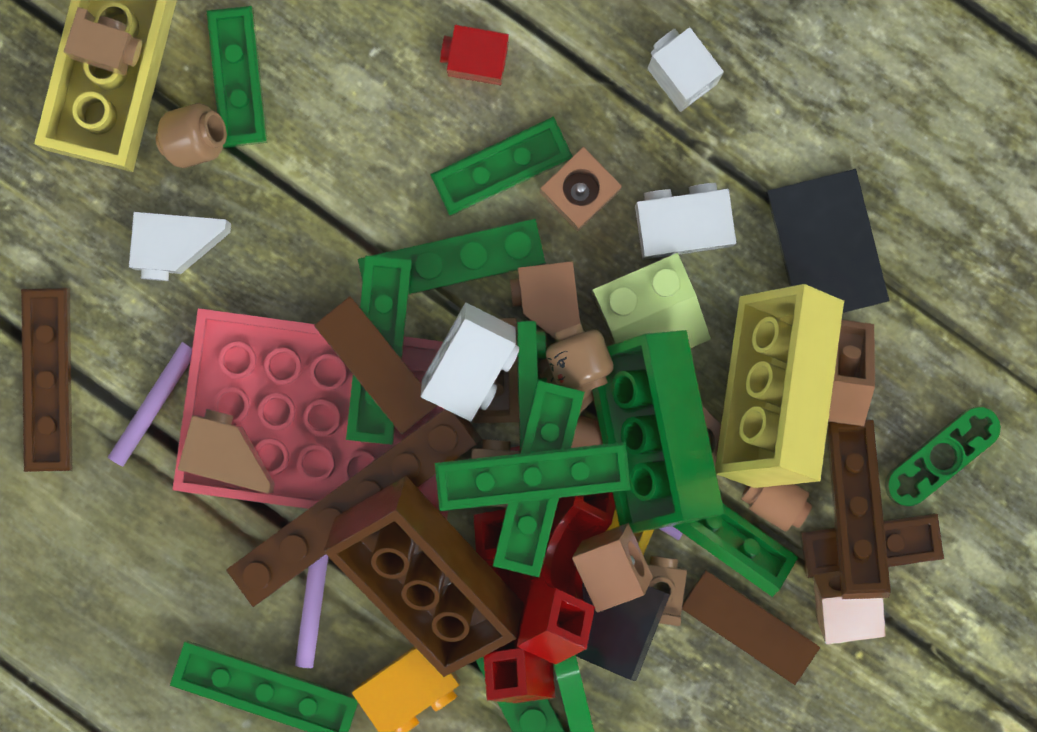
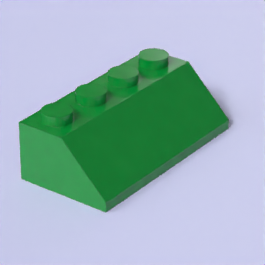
M687 330L647 333L608 346L607 349L613 362V370L606 376L608 383L592 389L603 444L626 442L631 490L613 492L619 526L629 523L634 534L724 514Z

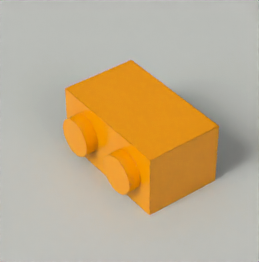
M413 647L356 686L351 693L378 732H408L420 723L416 715L429 706L436 712L457 697L454 689L460 686V679L455 672L443 677Z

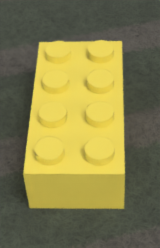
M71 0L35 145L46 151L130 172L134 171L177 0ZM78 7L88 10L95 17L94 22L98 23L100 16H104L126 24L125 32L130 33L132 37L142 40L138 61L134 67L128 65L125 76L73 60L64 53Z
M806 284L740 296L715 464L716 475L753 488L820 481L841 329L843 300Z

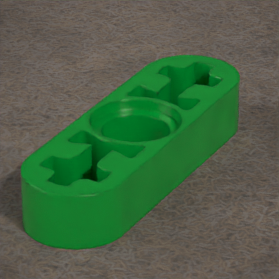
M973 407L963 411L889 472L885 480V489L889 498L903 506H915L924 501L995 443L1001 431L997 415L984 407ZM971 417L976 420L986 418L988 424L984 427L987 436L984 439L980 436H973L964 444L971 448V451L965 455L964 448L960 442L951 437L950 433L955 430L957 436L962 437L972 428L969 422ZM940 443L950 445L955 453L954 463L945 470L937 469L930 460L931 450ZM920 458L924 469L935 476L936 479L930 483L928 477L923 476L914 484V489L917 491L914 496L907 493L899 495L896 490L901 486V483L897 478L901 474L905 477H913L921 469L915 466L914 462Z
M574 655L558 664H554L570 732H594L577 658Z

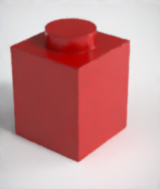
M454 25L453 37L444 35L440 63L447 64V74L449 77L501 86L509 46V34Z

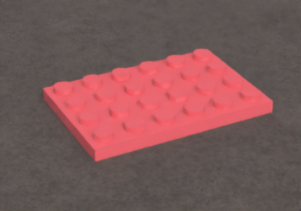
M198 308L173 491L309 509L443 411L444 408L437 406L403 435L395 427L393 445L346 440L353 374L315 328V324ZM404 336L402 360L422 384V379L443 342ZM206 409L232 415V425L243 427L275 482L273 493L267 494L178 470L192 415L204 417ZM435 474L420 485L418 489L448 519L449 510L440 511Z

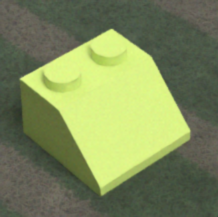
M678 253L597 287L591 292L613 344L647 333L687 330L690 348L711 340L696 293Z

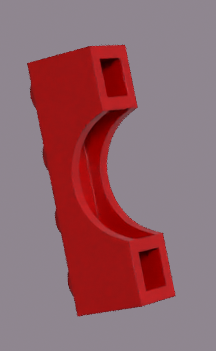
M613 492L558 499L540 576H532L517 647L554 664H558L587 649L595 606L584 601L582 594L583 581L572 557L582 540L603 533L612 525L615 512Z
M506 509L475 514L473 516L476 552L524 603L517 638L484 656L487 701L520 703L555 698L553 663L517 647L532 576L492 565Z

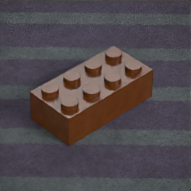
M407 476L334 518L324 553L443 677L517 638L524 605L523 601Z

